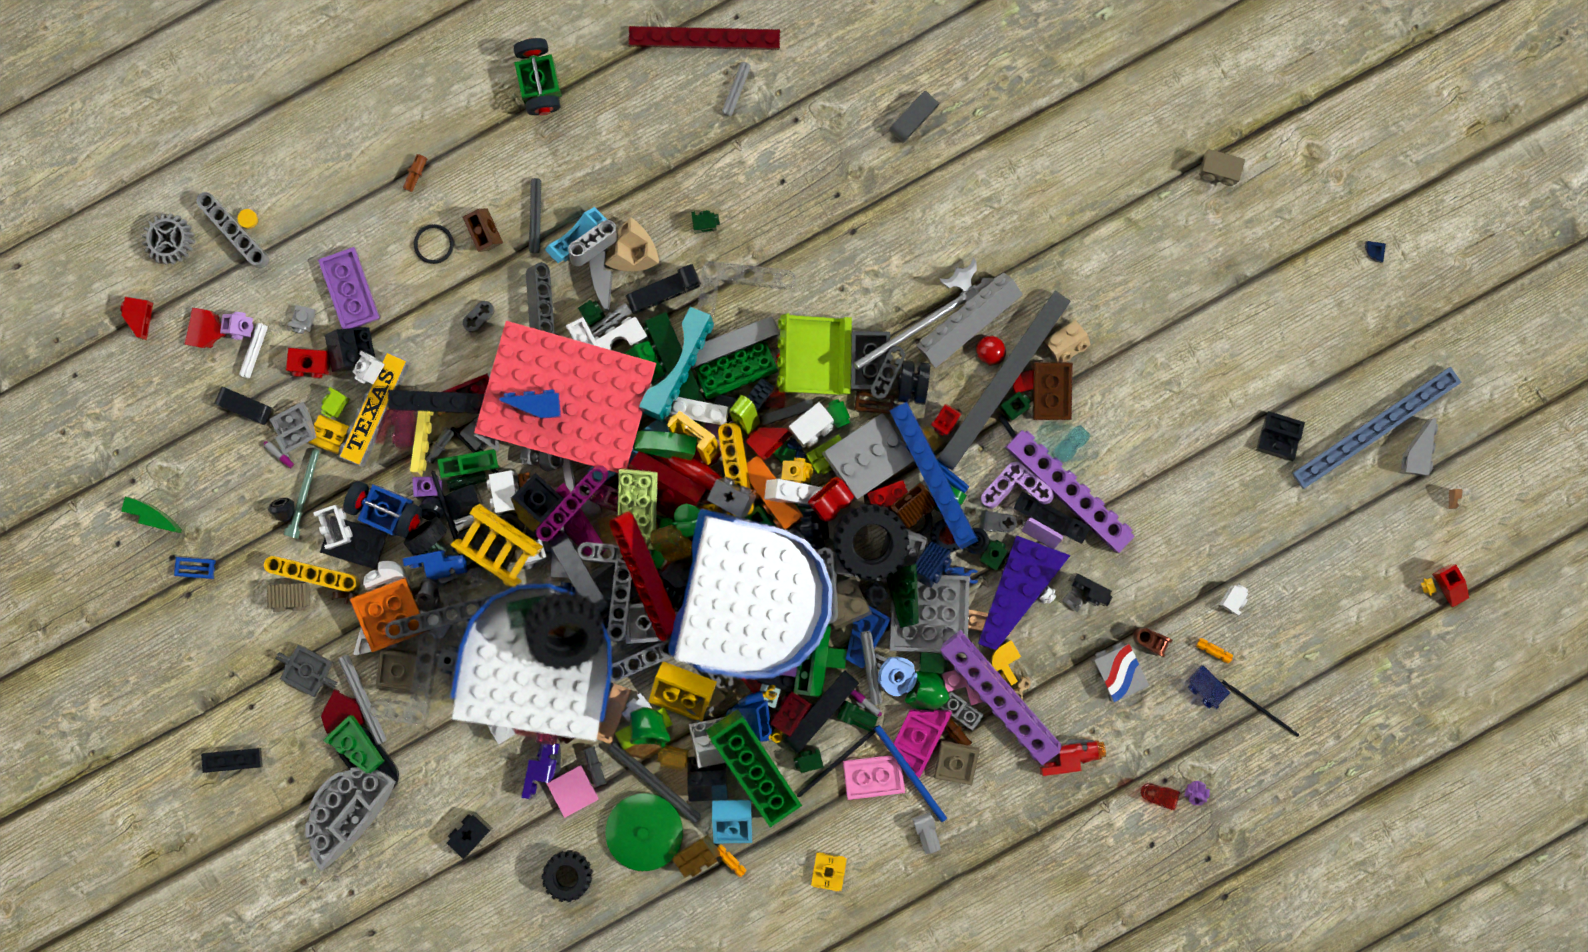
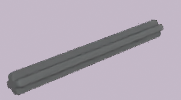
M616 742L609 746L608 751L693 823L699 820L701 815L627 751L623 750L621 746Z

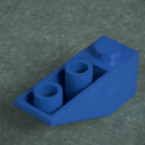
M543 390V394L536 395L535 391L523 392V396H516L515 393H504V397H499V401L541 419L561 417L560 394L555 393V390Z

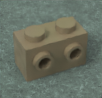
M1208 149L1204 153L1199 175L1209 181H1214L1215 179L1222 181V184L1227 186L1236 185L1240 181L1245 159Z

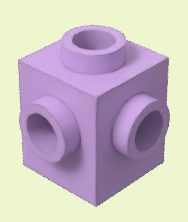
M243 312L223 314L220 333L231 335V339L243 340V337H251L253 318L246 317V313Z

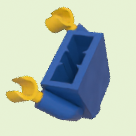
M768 686L766 692L758 691L741 698L733 708L727 710L726 716L739 709L760 742L772 739L773 742L779 743L782 740L781 731L776 728L771 731L768 701L764 700L766 697L770 700L776 698L777 693H769V691L775 690L776 686Z

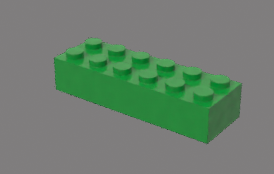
M736 709L705 730L769 827H772L802 806L739 709Z

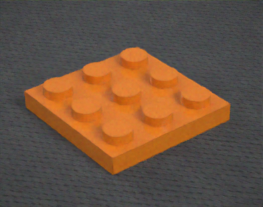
M406 577L350 598L372 653L422 634L418 633L399 639H391L385 633L386 625L389 622L421 614ZM411 620L408 628L412 631L417 630L419 622ZM392 625L389 628V633L392 636H396L400 632L398 625Z

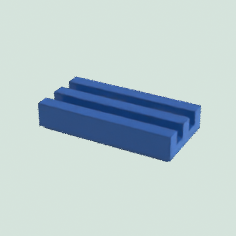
M176 557L174 576L214 579L213 573L216 560ZM180 561L209 563V567L180 565ZM179 569L209 571L208 575L179 573Z

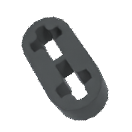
M488 301L479 302L463 319L464 328L469 332H477L493 316L494 306ZM489 305L490 307L488 308V310L490 312L488 314L484 312L481 316H479V314L483 311L481 307H487ZM478 317L475 321L476 326L468 328V320L471 319L473 321Z

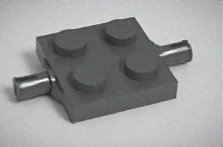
M297 645L290 657L281 652L277 654L278 656L275 659L285 664L280 680L313 697H316L320 687L324 684L333 690L336 687L335 685L338 682L328 678L329 670L334 663L302 645Z

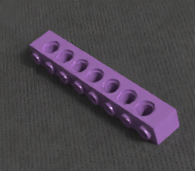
M1021 430L1004 448L1052 489L1053 494L1084 524L1090 526V529L1115 553H1120L1134 538V535L1131 533L1133 530L1126 523L1121 524L1117 520L1119 518L1118 515L1112 510L1108 511L1104 507L1105 503L1097 496L1094 498L1090 494L1091 490L1082 483L1080 485L1075 480L1077 477L1070 470L1065 471L1061 467L1063 464L1056 457L1052 458L1047 454L1049 450L1042 444L1038 445L1034 441L1035 437L1029 431L1024 432ZM1026 445L1033 448L1031 456H1027L1024 453ZM1040 459L1046 460L1047 467L1045 469H1041L1038 466ZM1054 472H1058L1061 475V480L1058 483L1052 479ZM1068 485H1072L1075 488V493L1072 496L1066 492ZM1083 498L1089 502V506L1086 509L1080 506V501ZM1097 511L1103 515L1101 522H1097L1094 519V514ZM1110 525H1114L1117 528L1115 535L1109 534L1108 528Z
M961 630L943 643L941 647L942 656L947 661L950 660L956 672L965 677L969 687L973 690L975 689L980 694V699L992 708V712L997 718L1002 719L1007 730L1017 736L1020 745L1030 751V755L1035 761H1039L1043 765L1060 753L1061 743ZM957 653L965 654L966 658L959 657ZM975 667L979 672H972L970 668ZM983 682H989L992 686L987 687ZM1000 696L1004 701H998L995 697ZM1008 711H1014L1017 715H1010ZM1022 725H1026V726H1028L1030 729L1025 730V729H1022L1021 726H1022ZM1037 739L1040 740L1042 743L1036 744L1033 740Z

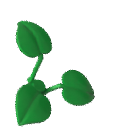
M683 504L676 509L674 513L675 520L656 514V518L660 520L659 528L662 534L655 538V543L666 536L667 533H675L676 531L683 537L693 536L700 509L691 504ZM655 544V549L649 550L656 569H659L665 561L666 554L661 545Z

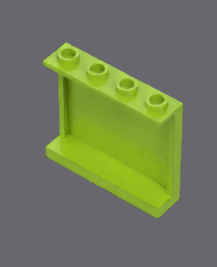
M790 313L781 315L778 320V328L780 329L778 348L780 349V356L777 360V366L780 370L777 386L779 387V392L843 396L851 394L852 317L840 319L790 315Z

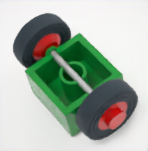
M529 38L514 45L515 56L520 59H526L514 63L522 100L526 105L529 115L544 116L559 110L561 107L559 97H562L555 61L552 54L542 56L549 50L548 43L543 38Z

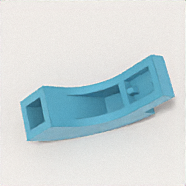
M595 207L583 213L578 222L564 236L549 244L545 251L557 263L563 260L565 262L570 259L569 245L607 219Z

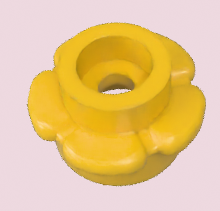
M1424 578V582L1421 583L1424 594L1429 593L1432 596V593L1437 592L1432 578Z

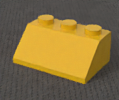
M663 661L655 676L648 702L703 722L717 681ZM699 697H703V699L698 704H696ZM686 708L691 709L696 715H693L690 712H688Z

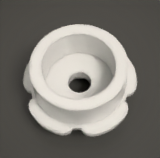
M1046 586L1038 597L1042 604H1050L1055 599V589Z

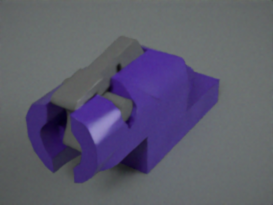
M541 741V746L536 756L538 759L530 758L528 761L522 798L530 799L532 795L536 794L537 784L535 781L549 783L554 775L561 771V746L559 743Z

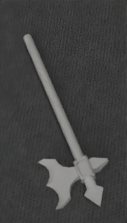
M974 257L968 267L964 269L956 267L951 278L939 279L947 288L953 286L960 288L963 291L960 293V297L854 363L857 370L959 305L966 304L967 301L975 297L995 278H982L979 285L972 286L971 278L977 271Z

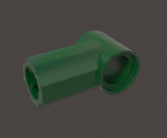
M846 700L843 702L837 715L838 719L850 725L854 724L869 732H872L878 719L877 716L860 709L859 706Z

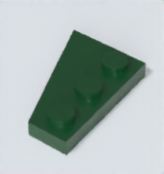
M917 564L898 568V571L894 574L891 572L887 575V582L900 628L919 624Z

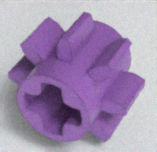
M1193 781L1185 789V797L1189 798V802L1193 805H1202L1204 802H1207V798L1210 795V789H1206V785L1201 781Z

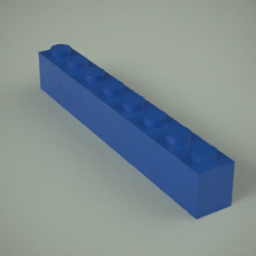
M905 402L891 409L890 413L958 547L963 549L977 542L978 539L910 405Z

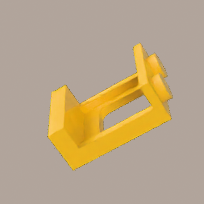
M680 410L676 415L674 414L670 417L667 424L670 433L698 437L697 449L702 461L709 465L720 452L715 436Z

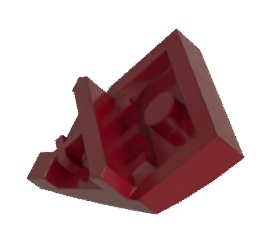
M335 688L321 713V719L327 734L337 728L349 715L354 716L359 724H363L365 721L356 698H350Z

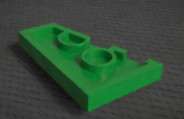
M349 715L323 740L325 743L333 746L337 752L349 758L353 764L365 773H372L384 762L354 716Z

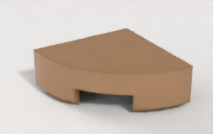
M1462 489L1449 490V509H1457L1459 507L1458 499L1462 498Z

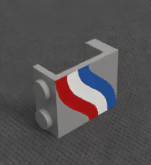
M1123 642L1113 645V650L1109 652L1103 650L1096 653V658L1092 659V662L1096 663L1110 693L1108 695L1111 702H1117L1149 686L1130 644H1124Z

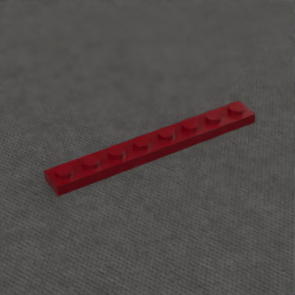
M629 26V47L780 50V29Z

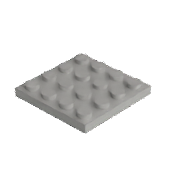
M942 575L940 581L937 584L934 583L932 588L917 581L919 624L900 628L894 603L891 600L890 651L941 653L943 643L959 630L968 638L970 576Z

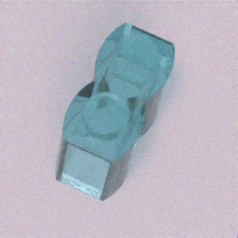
M1081 425L1073 428L1068 432L1065 440L1054 447L1051 455L1062 463L1069 461L1076 454L1077 449L1087 443L1091 434Z

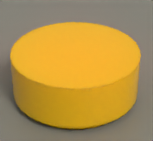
M244 209L238 214V223L246 229L254 228L258 223V216L253 210Z

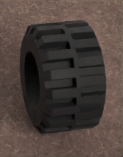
M567 850L566 852L561 851L555 854L543 868L541 879H543V887L547 889L545 892L547 894L550 893L552 895L551 898L554 900L556 898L559 899V902H571L572 900L579 899L585 894L592 882L593 872L590 869V862H587L585 860L586 857L579 855L577 851L574 853L572 850ZM568 865L577 871L578 881L574 886L565 887L558 882L556 872L559 867Z

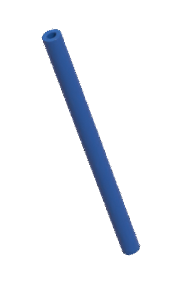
M880 725L876 726L874 731L940 822H944L947 819L946 815Z

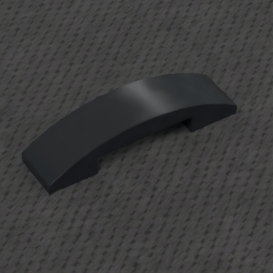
M1023 491L1013 508L1080 544L1083 543L1091 528L1046 504L1039 503L1035 498Z

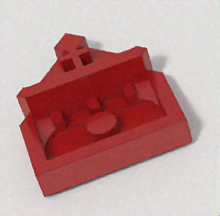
M192 307L184 345L212 348L218 339L227 336V334L220 333L221 323L219 315L214 314L210 310Z

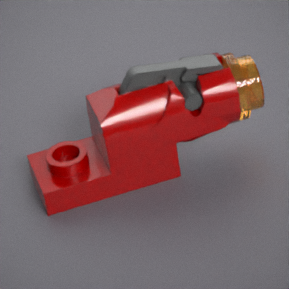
M1068 739L1066 745H1062L1060 753L1057 754L1058 764L1056 765V762H1046L1044 766L1040 767V774L1042 776L1081 771L1080 762L1084 764L1106 757L1104 742H1099V740Z

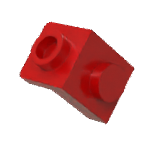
M945 404L931 424L935 427L934 431L941 435H948L962 413Z

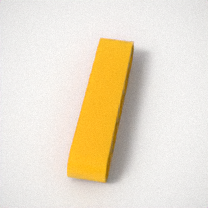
M270 556L264 561L265 570L271 574L347 592L356 591L360 586L359 578L353 574L277 556ZM274 560H277L279 564L276 570H273L271 567V563ZM293 564L297 566V572L294 575L290 573V567ZM311 569H314L316 572L314 579H310L308 576V572ZM330 573L335 577L332 584L327 581V576ZM348 578L353 580L351 588H347L345 584Z

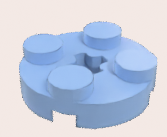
M889 657L882 664L877 680L885 692L893 696H902V694L908 693L914 688L917 681V673H915L914 665L911 661L903 657ZM900 671L899 675L901 676V679H897L895 681L894 675L895 673Z

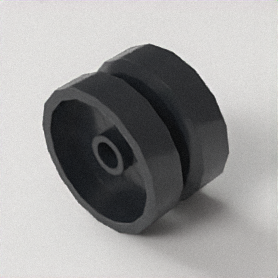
M904 360L898 380V402L908 403L911 393L914 392V403L925 405L930 377V363L920 362L915 374L914 362Z

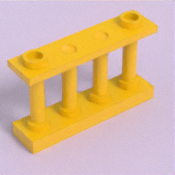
M481 504L476 505L470 512L474 516V521L463 540L458 538L451 543V546L455 548L457 553L466 555L502 579L506 586L515 587L520 585L522 580L517 577L528 557H535L544 546ZM486 524L490 527L491 531L477 551L469 543L480 525ZM497 534H500L506 538V543L495 561H492L485 554ZM513 545H517L522 549V554L511 572L501 567Z

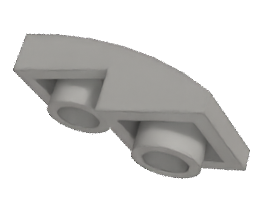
M952 691L949 694L948 702L941 706L943 710H951V715L972 731L984 716Z

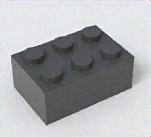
M852 331L851 391H871V387L889 350L858 370L855 368L854 363L890 341V332ZM890 368L883 369L882 374L885 378H890ZM879 378L878 381L882 382L878 388L875 387L874 389L876 391L885 392L883 391V386L885 383L889 385L890 382H884L883 380H881V378Z

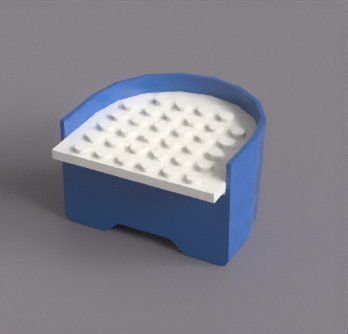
M701 509L698 514L692 541V565L683 605L675 617L669 643V654L674 656L675 660L685 662L700 671L745 679L774 678L799 666L820 644L831 618L832 584L824 561L806 540L782 529L734 515Z
M551 584L517 585L491 597L470 619L459 647L451 698L455 700L452 719L596 741L599 722H604L612 674L611 640L604 625L605 636L603 638V645L599 648L600 651L597 655L592 656V660L588 663H582V666L578 668L576 666L571 667V670H565L564 668L554 670L551 666L550 668L542 666V662L538 663L535 661L534 657L529 653L524 632V620L528 611L532 610V606L536 602H541V598L545 596L550 597L552 593L556 592L562 594L563 591L567 590ZM566 627L564 637L574 634L575 631ZM555 634L549 635V636H552V637H555V638H562V637H557Z

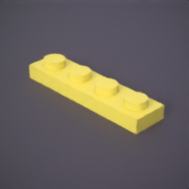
M418 411L410 472L417 477H422L423 471L426 470L425 453L429 450L427 438L432 428L430 416H433L434 412Z

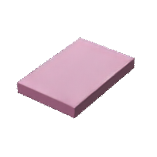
M893 755L843 761L847 800L905 793L902 768Z

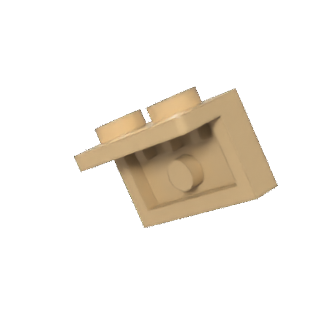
M1076 320L1044 340L1047 348L1055 356L1056 362H1067L1091 345L1088 334Z

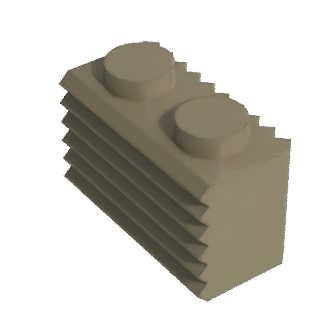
M309 583L267 585V608H273V612H283L286 607H292V611H303L304 607L310 606Z

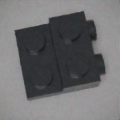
M1078 573L1071 574L1069 581L1072 582L1071 586L1081 591L1084 590L1082 596L1087 598V603L1093 606H1108L1113 597L1110 595L1112 590Z

